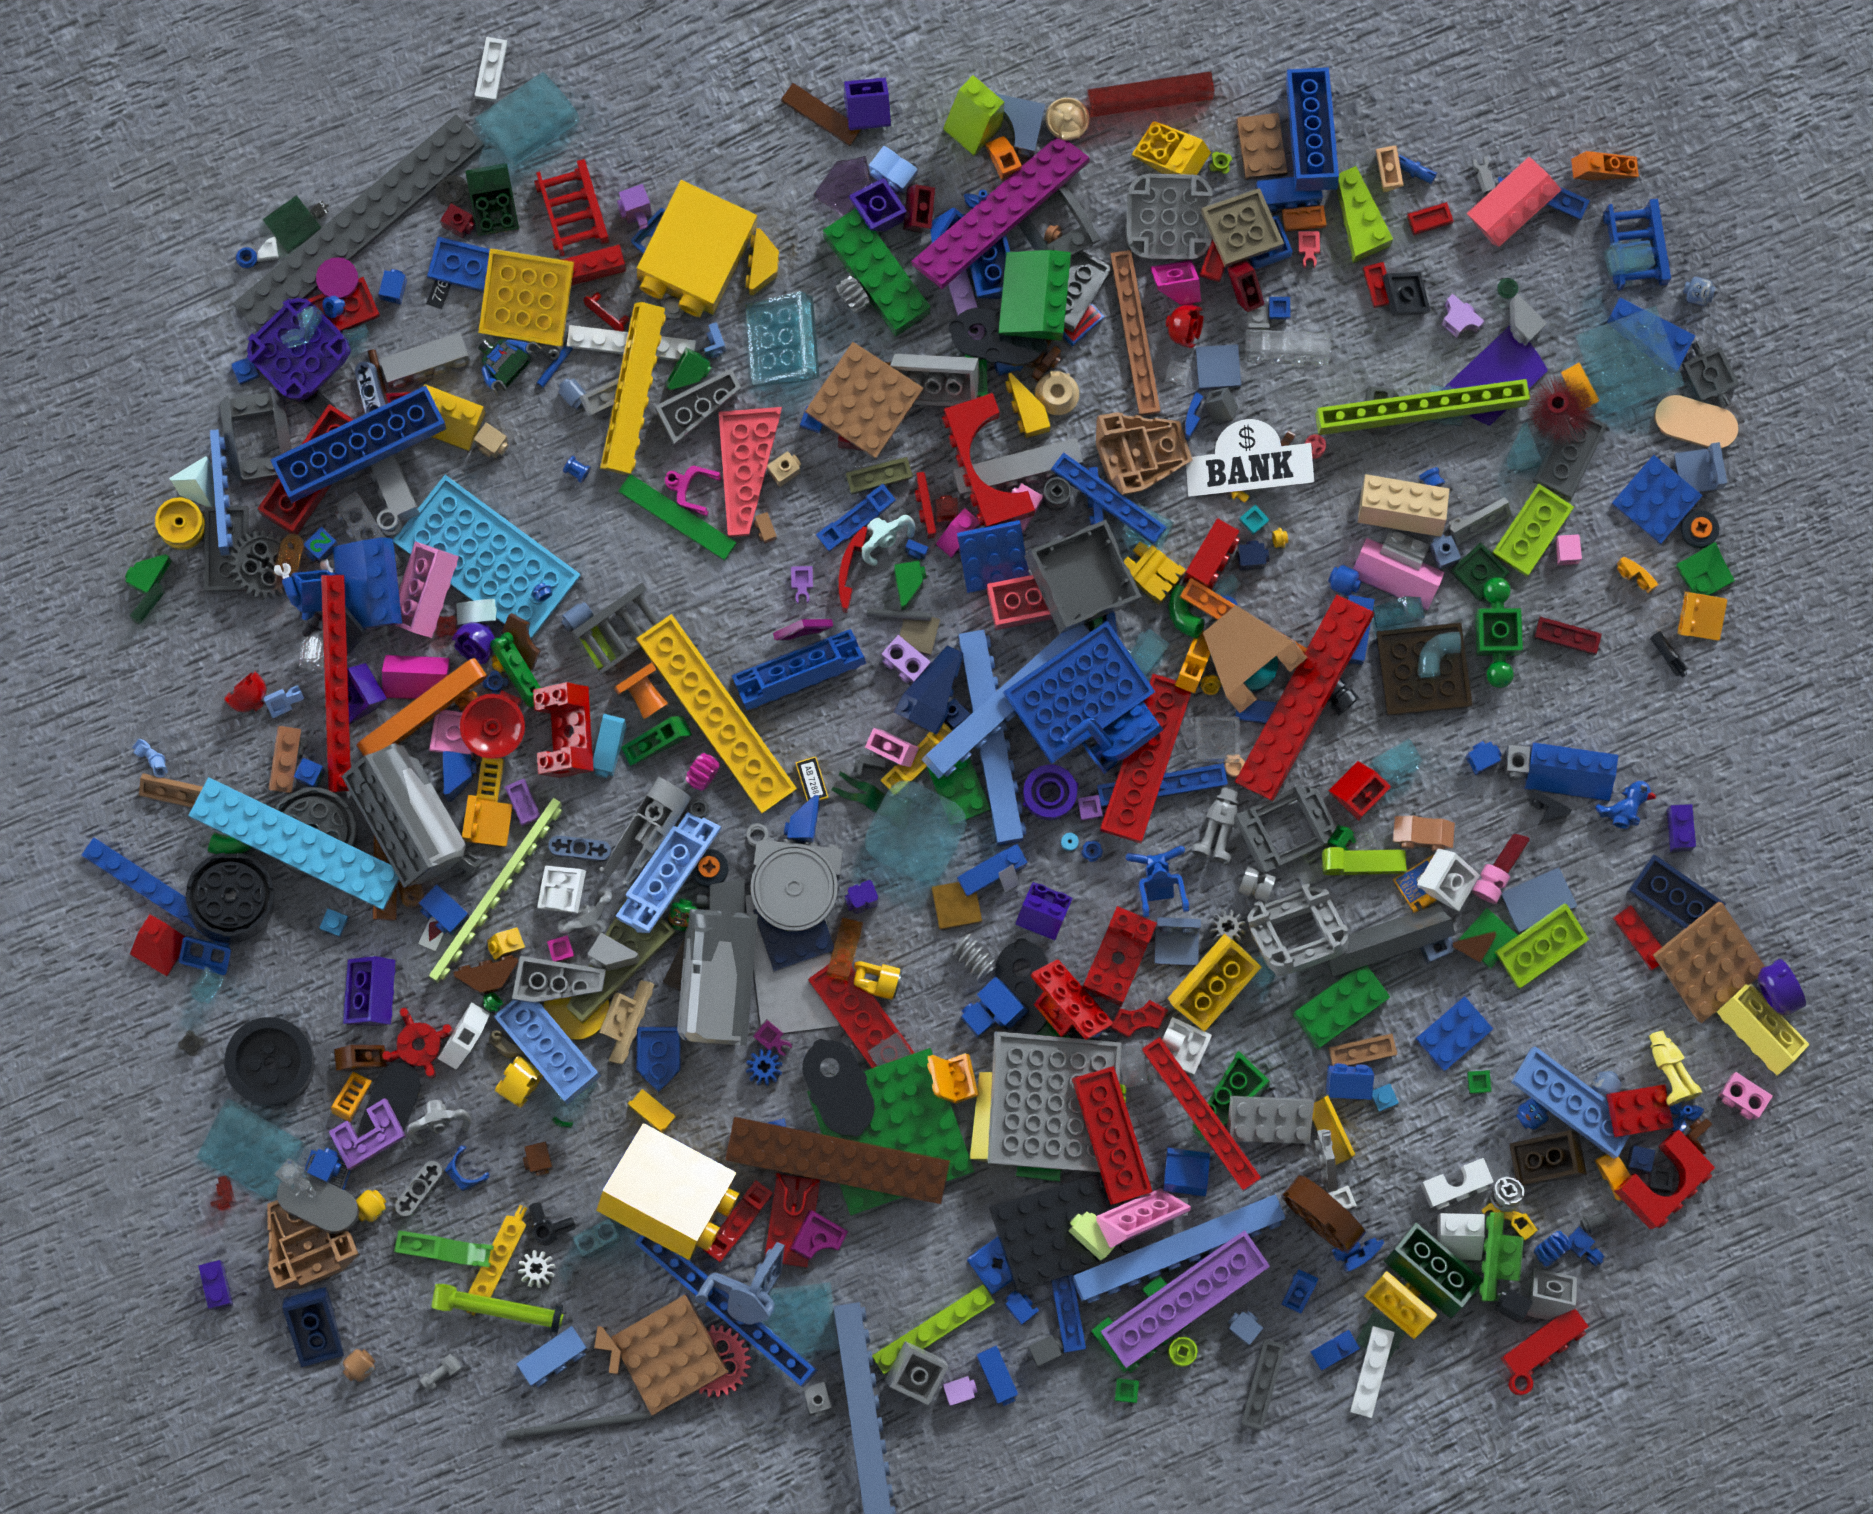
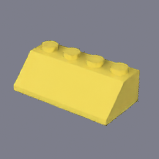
M1752 984L1744 985L1717 1011L1721 1019L1735 1031L1736 1035L1777 1076L1809 1046V1043L1790 1023L1769 1006L1764 996Z
M979 1072L977 1090L979 1096L976 1098L970 1159L988 1162L992 1072Z

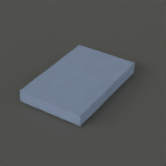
M1559 867L1508 889L1501 894V898L1518 933L1530 928L1564 903L1568 905L1570 910L1577 907Z

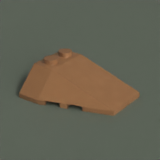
M1119 412L1097 416L1096 447L1108 484L1122 495L1142 492L1192 461L1180 421L1160 418L1147 419L1139 415L1127 416Z
M278 1200L267 1204L269 1231L268 1270L276 1290L302 1289L342 1272L359 1255L353 1238L348 1231L344 1230L338 1234H331L288 1214L282 1209Z

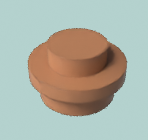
M1050 225L1045 232L1044 240L1049 244L1062 237L1061 227Z

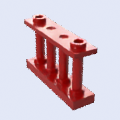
M585 159L577 161L578 168L574 169L575 171L543 180L541 173L536 172L537 180H534L537 193H542L555 236L551 240L554 250H559L560 256L565 255L563 246L590 238H599L601 245L609 243L607 230ZM576 179L578 181L582 180L584 187L580 188V191L548 199L545 188ZM580 199L588 200L590 207H587L586 210L554 219L552 207ZM587 218L589 220L594 219L595 226L591 230L560 238L557 227Z

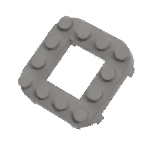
M1310 884L1302 885L1301 892L1267 904H1263L1262 900L1254 903V908L1250 911L1249 916H1247L1249 931L1266 965L1277 976L1295 973L1334 959L1348 951L1347 926L1343 924L1330 899V893L1326 889L1310 887ZM1311 912L1324 938L1287 951L1272 925Z

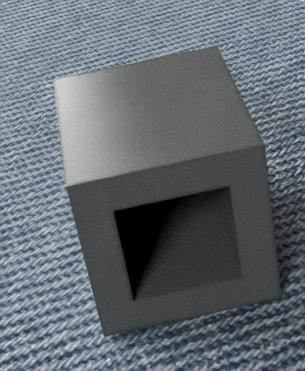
M1053 1335L1028 1346L1037 1367L1061 1357L1060 1351L1064 1350L1059 1338L1054 1339Z

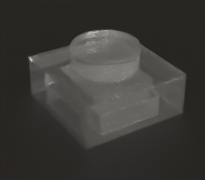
M1170 360L1164 382L1185 387L1191 365Z

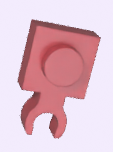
M1298 231V254H1305L1302 266L1306 268V261L1311 260L1313 268H1315L1317 259L1314 254L1320 253L1319 231Z

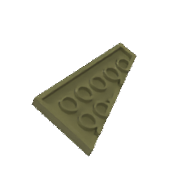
M616 917L605 935L638 953L640 961L637 964L622 968L606 970L602 992L572 996L567 1009L581 1023H584L676 934V931L660 917L650 933H637L633 927L621 922Z

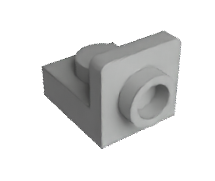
M1259 307L1247 312V333H1252L1253 336L1268 334L1269 307Z

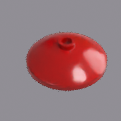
M486 694L477 697L466 706L460 719V734L463 742L471 752L483 758L497 759L509 755L519 746L524 736L525 722L520 708L511 699L499 694ZM495 724L496 730L493 732L489 731L488 725Z

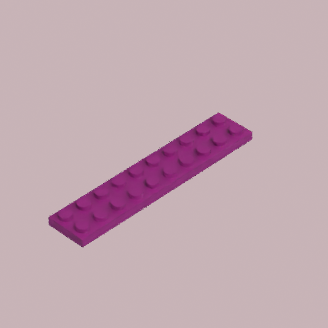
M1055 137L1027 161L1021 170L1013 173L991 192L985 200L977 204L914 258L912 266L941 289L945 288L1090 162V157L1069 141Z

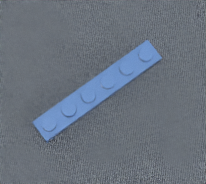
M217 429L210 430L218 547L221 556L230 555L229 547H233L232 534H228V527H232L231 516L227 514L226 509L230 508L229 495H225V488H229L227 475L224 476L223 470L227 469L226 456H222V450L226 449L225 438L220 436Z

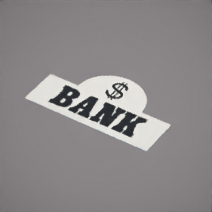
M1254 419L1237 421L1221 433L1216 443L1215 454L1192 457V461L1186 464L1188 497L1314 482L1311 443L1281 446L1278 434L1267 423Z

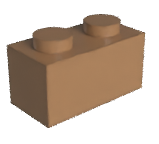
M768 512L755 516V521L753 522L756 529L759 528L760 533L758 535L760 540H763L764 544L776 540L777 536Z

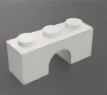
M1484 1158L1461 1167L1464 1181L1459 1187L1449 1185L1443 1174L1422 1182L1421 1187L1430 1208L1436 1206L1437 1210L1449 1206L1448 1201L1456 1198L1459 1202L1469 1198L1468 1193L1476 1190L1479 1194L1489 1190V1185L1493 1183V1179Z

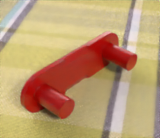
M596 292L591 298L588 296L583 298L584 304L615 331H625L624 325L629 321L628 316L624 315L618 321L596 303L602 297L600 293Z

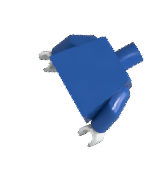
M322 560L320 562L322 570L292 573L291 577L288 575L291 571L289 564H282L284 572H282L280 565H276L274 571L278 576L283 577L281 581L290 603L302 612L301 618L307 621L312 619L316 611H322L321 575H335L333 571L335 570L334 560Z

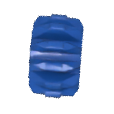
M760 1049V1057L752 1053L751 1057L754 1062L750 1060L746 1062L748 1066L753 1067L746 1069V1073H754L749 1079L752 1082L758 1078L757 1086H760L762 1080H765V1085L768 1087V1079L771 1078L776 1083L777 1078L774 1074L782 1075V1071L775 1069L782 1067V1062L774 1063L778 1060L779 1056L776 1054L770 1058L771 1050H768L766 1056H763V1050ZM762 1063H765L766 1066H770V1069H767L766 1073H763L762 1070H758V1067H761Z
M1556 1231L1535 1248L1534 1254L1540 1263L1544 1266H1549L1569 1251L1572 1244L1562 1231Z

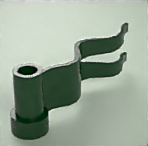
M840 771L839 776L851 786L866 792V794L850 793L836 787H832L831 791L845 799L862 803L877 814L891 818V824L894 827L906 831L910 823L908 820L917 804L915 800L905 797L903 801L887 795L872 784L855 780Z

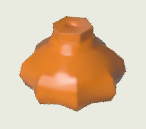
M469 691L455 701V704L459 707L460 711H464L466 706L476 699L478 695L475 691Z

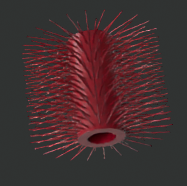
M1561 378L1559 383L1554 380V384L1551 379L1553 394L1546 384L1545 388L1539 382L1543 390L1541 392L1538 388V391L1542 395L1539 397V400H1537L1538 396H1536V400L1532 401L1539 404H1528L1538 405L1532 406L1538 409H1528L1536 410L1531 411L1535 413L1529 415L1535 417L1531 420L1535 422L1533 425L1537 423L1535 427L1539 429L1538 431L1541 428L1543 431L1544 427H1546L1543 434L1551 432V436L1554 432L1556 436L1558 430V440L1560 441V431L1562 443L1563 434L1567 437L1570 436L1572 439L1570 429L1573 434L1574 432L1571 426L1577 434V430L1582 434L1581 429H1586L1582 424L1584 422L1589 424V420H1586L1587 415L1583 414H1588L1586 412H1596L1589 411L1593 409H1585V407L1590 408L1589 406L1592 405L1589 403L1593 401L1587 399L1591 396L1587 394L1588 392L1584 393V388L1576 389L1577 385L1572 387L1568 378L1565 385V380L1563 379L1564 388H1562Z

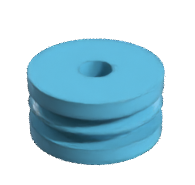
M1066 833L1061 840V845L1066 851L1075 850L1079 843L1078 837L1073 833Z

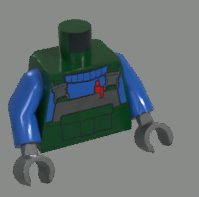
M485 339L478 347L485 354L481 360L483 365L481 371L485 384L494 391L497 397L500 396L498 391L500 389L506 391L531 363V358L528 354L536 358L537 355L534 351L537 349L541 350L542 348L536 342L527 343L524 341L510 339L505 341L500 339L495 345H492Z

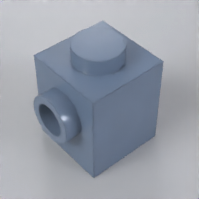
M1442 535V537L1438 536L1433 539L1429 549L1439 570L1459 563L1461 557L1452 535L1448 537Z
M1242 1311L1239 1315L1235 1313L1228 1321V1324L1231 1326L1227 1330L1249 1346L1263 1327L1257 1323L1258 1318L1249 1311L1247 1313Z

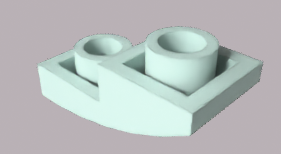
M495 599L456 603L457 625H464L469 622L486 623L496 621Z

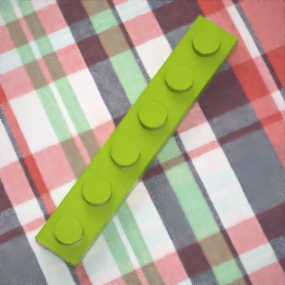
M982 1284L881 1349L872 1357L882 1373L886 1374L890 1371L905 1341L925 1349L995 1302L984 1284Z

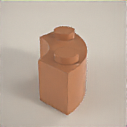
M1413 815L1395 816L1393 842L1401 844V848L1414 849V846L1431 848V851L1434 852L1438 848L1443 850L1444 848H1453L1455 823L1445 819L1422 818Z

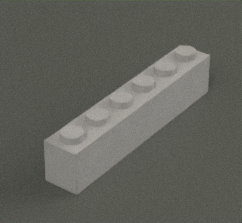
M1077 438L973 464L972 466L984 483L998 490L1003 487L1012 489L1022 482L1027 484L1039 481V478L1046 476L1047 478L1057 477L1058 475L1052 472L1051 468L1063 452L1082 466L1083 459ZM963 467L954 469L953 477L959 499L965 498V500H970L972 492L970 486H965L962 476L965 474Z

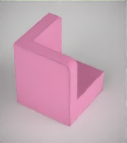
M1561 535L1556 538L1557 565L1579 564L1582 560L1580 536Z

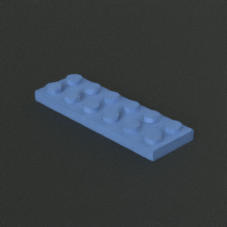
M513 999L494 1016L567 1105L601 1077L598 1071L539 1002L533 1003Z
M1536 1046L1532 1047L1511 1083L1611 1158H1617L1630 1135L1614 1137L1608 1101Z

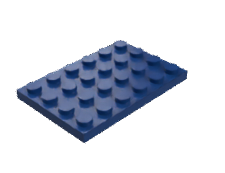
M1108 621L1003 691V694L1051 764L1092 736L1087 730L1077 737L1071 746L1064 743L1061 739L1062 736H1065L1085 719L1094 718L1103 729L1155 693V690Z

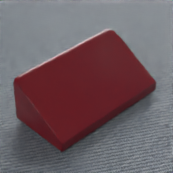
M1513 834L1493 866L1508 874L1530 841V838Z

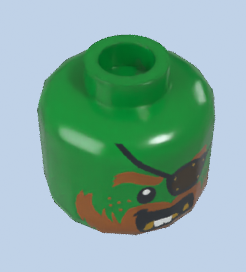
M680 898L679 902L671 903L667 921L673 929L686 931L690 909H697L695 906H692L693 901Z

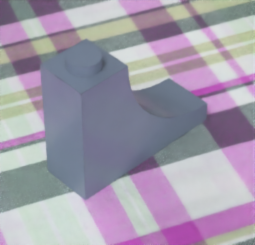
M995 93L1005 102L1003 118L1012 130L1014 150L1017 156L1026 159L1033 157L1043 120L1045 104Z

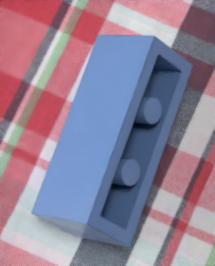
M571 1326L516 1364L532 1387L535 1385L540 1387L549 1381L547 1378L554 1372L557 1375L567 1368L566 1364L571 1360L577 1362L586 1355L584 1351L587 1350V1347Z

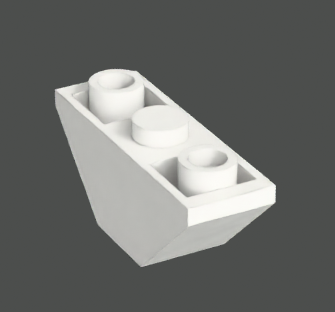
M471 1002L437 1059L457 1069L481 1035L490 1013Z

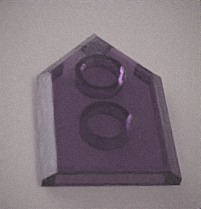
M866 156L846 161H837L813 196L842 216L855 209V206L849 199V195L872 184Z

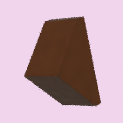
M1496 931L1454 941L1453 947L1481 963L1497 934Z

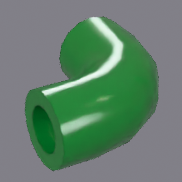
M1176 584L1168 603L1170 620L1176 629L1187 636L1197 639L1204 629L1205 621L1191 614L1189 610L1190 603L1179 597L1185 587Z
M214 832L209 842L208 853L215 855L219 853L244 854L252 847L230 836Z

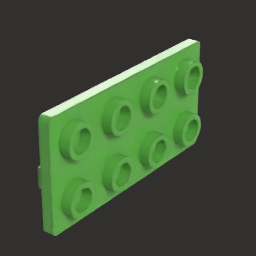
M1491 1212L1486 1220V1229L1489 1232L1488 1239L1486 1238L1484 1241V1251L1487 1252L1486 1261L1484 1260L1482 1263L1484 1283L1480 1284L1479 1290L1482 1301L1495 1300L1498 1279L1520 1281L1524 1237L1502 1235L1504 1213Z

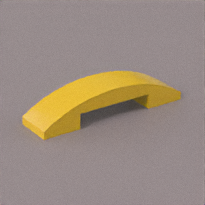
M943 723L937 735L929 732L927 737L917 745L919 749L911 767L900 764L895 765L880 781L896 796L927 768V765L921 759L950 734L952 730Z

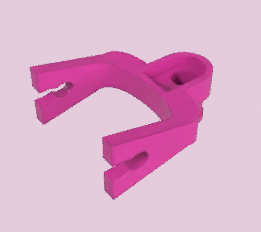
M694 465L689 467L684 475L678 474L675 471L667 472L665 484L669 490L677 492L678 504L685 509L707 517L709 514L707 508L686 502V493L692 479L696 475L701 474L721 482L720 472ZM671 478L677 479L673 482L670 481Z

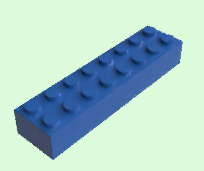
M423 386L270 459L291 503L446 430V425L427 386Z

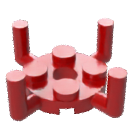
M402 1008L400 1015L406 1027L397 1037V1050L391 1053L385 1051L382 1057L386 1062L402 1058L412 1066H424L426 1075L433 1079L436 1077V1072L432 1062L439 1054L441 1039L452 1035L453 1029L449 1024H445L442 1030L436 1032L427 1023H414L410 1012L406 1008ZM416 1039L425 1041V1047L420 1051L413 1048V1042Z

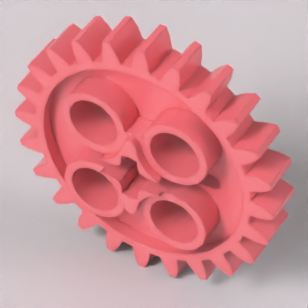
M712 1325L711 1331L708 1334L716 1349L720 1341L724 1340L728 1344L727 1351L724 1353L718 1352L719 1355L724 1357L734 1353V1357L723 1360L724 1364L732 1361L736 1368L732 1374H725L702 1387L699 1393L703 1394L707 1390L708 1397H711L713 1391H715L716 1396L720 1397L721 1391L729 1395V1388L737 1391L735 1384H744L741 1377H749L744 1371L745 1369H751V1366L747 1365L746 1361L751 1360L752 1357L745 1355L750 1348L742 1347L746 1340L738 1341L739 1333L732 1336L731 1328L725 1333L723 1325L720 1326L718 1331H716L715 1325Z

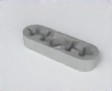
M429 1161L418 1172L396 1201L395 1209L399 1215L409 1217L421 1205L442 1177L443 1169L439 1163ZM436 1166L438 1174L437 1176L431 1175L428 1180L432 1183L428 1185L420 1177L423 1175L426 1178L429 1174L428 1167L434 1168ZM422 1183L425 1185V1192L422 1195L414 1194L413 1187L415 1184ZM408 1193L413 1198L418 1199L417 1203L413 1200L409 1204L411 1210L409 1212L407 1210L401 1212L402 1207L400 1204L402 1202L407 1203L410 1199L406 1196Z

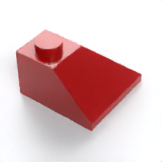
M149 914L136 936L130 955L167 977L180 957L183 938L186 936Z

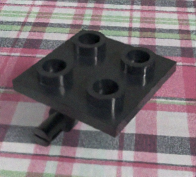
M345 606L347 656H349L366 631ZM316 613L312 619L307 620L302 631L304 637H310L312 632L323 631V615Z

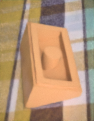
M1397 146L1376 149L1383 193L1404 186Z

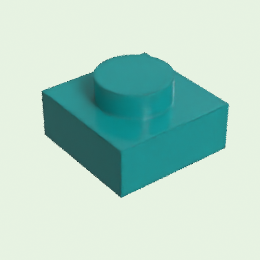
M1254 505L1239 518V521L1254 535L1269 522V519Z

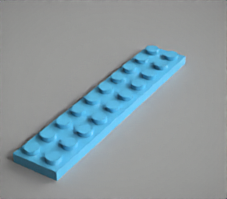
M209 777L188 815L192 819L383 911L399 882V878L392 865Z

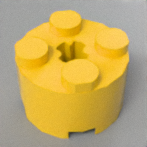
M518 1055L513 1064L510 1063L504 1071L506 1077L498 1083L495 1092L521 1108L528 1101L525 1097H528L532 1091H535L543 1075L532 1063Z

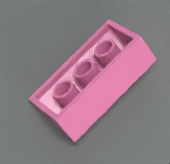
M415 541L399 588L402 624L395 626L432 638L437 627L440 612L443 609L447 591L450 588L454 570L457 567L459 556Z

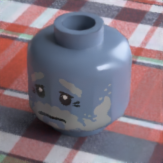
M1695 276L1691 282L1686 281L1683 294H1687V302L1706 306L1708 302H1712L1716 287L1713 286L1711 280Z
M1612 1071L1597 1073L1590 1085V1088L1606 1100V1094L1620 1092L1622 1087L1618 1075Z

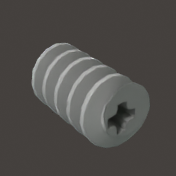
M970 933L952 948H955L953 956L961 955L959 962L967 961L964 968H972L970 975L978 974L976 981L981 982L997 967H992L994 959L986 960L989 953L980 954L983 949L982 946L975 948L977 940L969 942Z

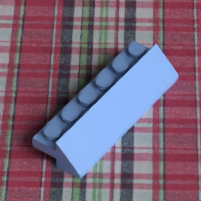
M687 812L678 827H672L627 892L626 896L628 899L617 913V919L633 927L637 933H650L721 830V826L705 818L700 819Z

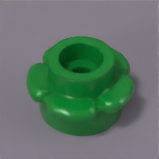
M490 992L488 995L483 996V1005L488 1011L498 1012L503 1002L497 994Z

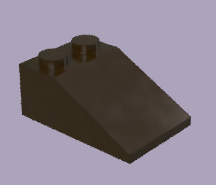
M1568 1130L1509 1143L1515 1178L1522 1186L1587 1175L1580 1136L1577 1131Z

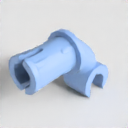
M138 739L132 747L135 749L133 753L139 757L145 756L148 759V763L153 768V773L156 777H165L168 770L165 766L166 759L164 755L151 749L146 741Z

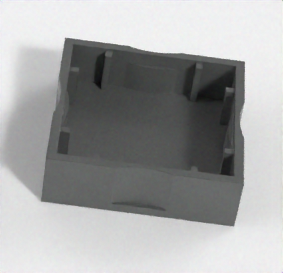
M1106 520L1083 528L1069 537L1056 539L1033 548L1024 556L1060 634L1135 604L1142 597L1130 570L1121 558L1118 544Z

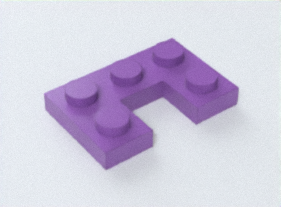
M384 1098L366 1109L375 1129L358 1138L349 1121L329 1131L347 1169H354L406 1138L387 1099Z

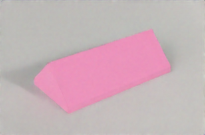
M1366 538L1353 567V570L1359 573V581L1428 611L1445 572L1423 562L1419 570L1381 554L1380 551L1383 545Z
M1160 1188L1096 1216V1221L1109 1247L1112 1248L1175 1220L1189 1212L1191 1206Z

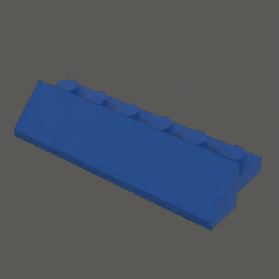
M849 629L731 676L743 706H745L746 710H749L769 701L778 700L787 694L796 693L810 685H816L828 678L837 677L841 673L857 669L867 663L852 630Z

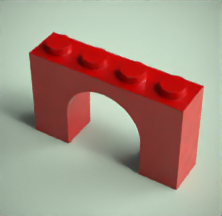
M1680 1130L1672 1132L1658 1146L1678 1171V1187L1671 1196L1664 1197L1655 1194L1636 1174L1628 1176L1614 1191L1650 1230L1656 1227L1659 1229L1669 1221L1667 1217L1672 1212L1675 1214L1683 1207L1681 1202L1686 1197L1688 1199L1691 1198L1698 1191L1696 1187L1700 1183H1706L1712 1177L1711 1172L1715 1169L1710 1161Z

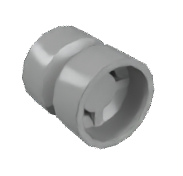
M1247 867L1238 892L1246 896L1253 894L1255 899L1267 903L1276 877L1266 873L1260 875L1258 870Z

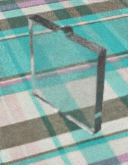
M1454 587V589L1438 588L1437 625L1461 622L1462 626L1473 627V594L1468 589H1458V587Z

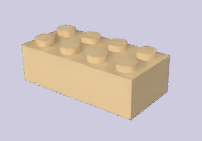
M1365 474L1361 489L1357 523L1442 537L1447 518L1449 488Z

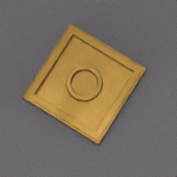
M959 882L932 887L939 930L982 922L977 892L967 897Z

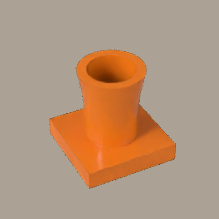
M652 662L613 688L617 695L628 689L643 719H646L668 704L647 677L656 670Z

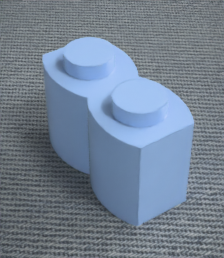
M885 146L882 147L869 164L871 176L876 180L885 178L896 193L898 191L904 193L918 175V169Z

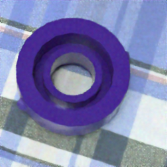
M1049 764L1034 769L1025 781L1023 788L1024 802L1022 805L1040 819H1060L1066 816L1073 808L1079 784L1061 766ZM1045 784H1054L1060 790V797L1054 802H1046L1040 796L1039 791L1041 787Z
M1777 959L1771 965L1760 969L1758 974L1759 987L1767 1003L1776 1013L1786 1016L1806 1007V999L1801 986L1784 960Z

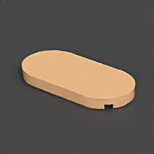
M1672 395L1664 398L1658 404L1654 413L1655 423L1664 435L1708 448L1711 443L1720 442L1721 449L1733 443L1738 434L1737 420L1730 411L1684 396Z

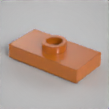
M1324 205L1283 209L1284 231L1325 228Z

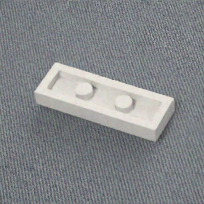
M486 37L475 99L496 102L508 44L507 40Z

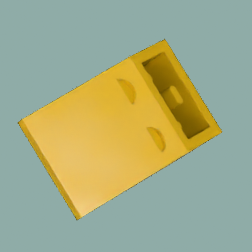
M1153 121L1133 151L1132 156L1162 174L1197 175L1211 152L1202 139Z

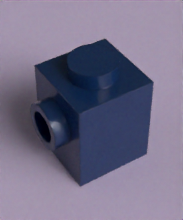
M1248 541L1246 545H1238L1239 571L1265 568L1266 562H1269V550L1265 549L1264 543Z
M954 698L947 703L946 708L949 711L944 723L953 731L970 716V713Z

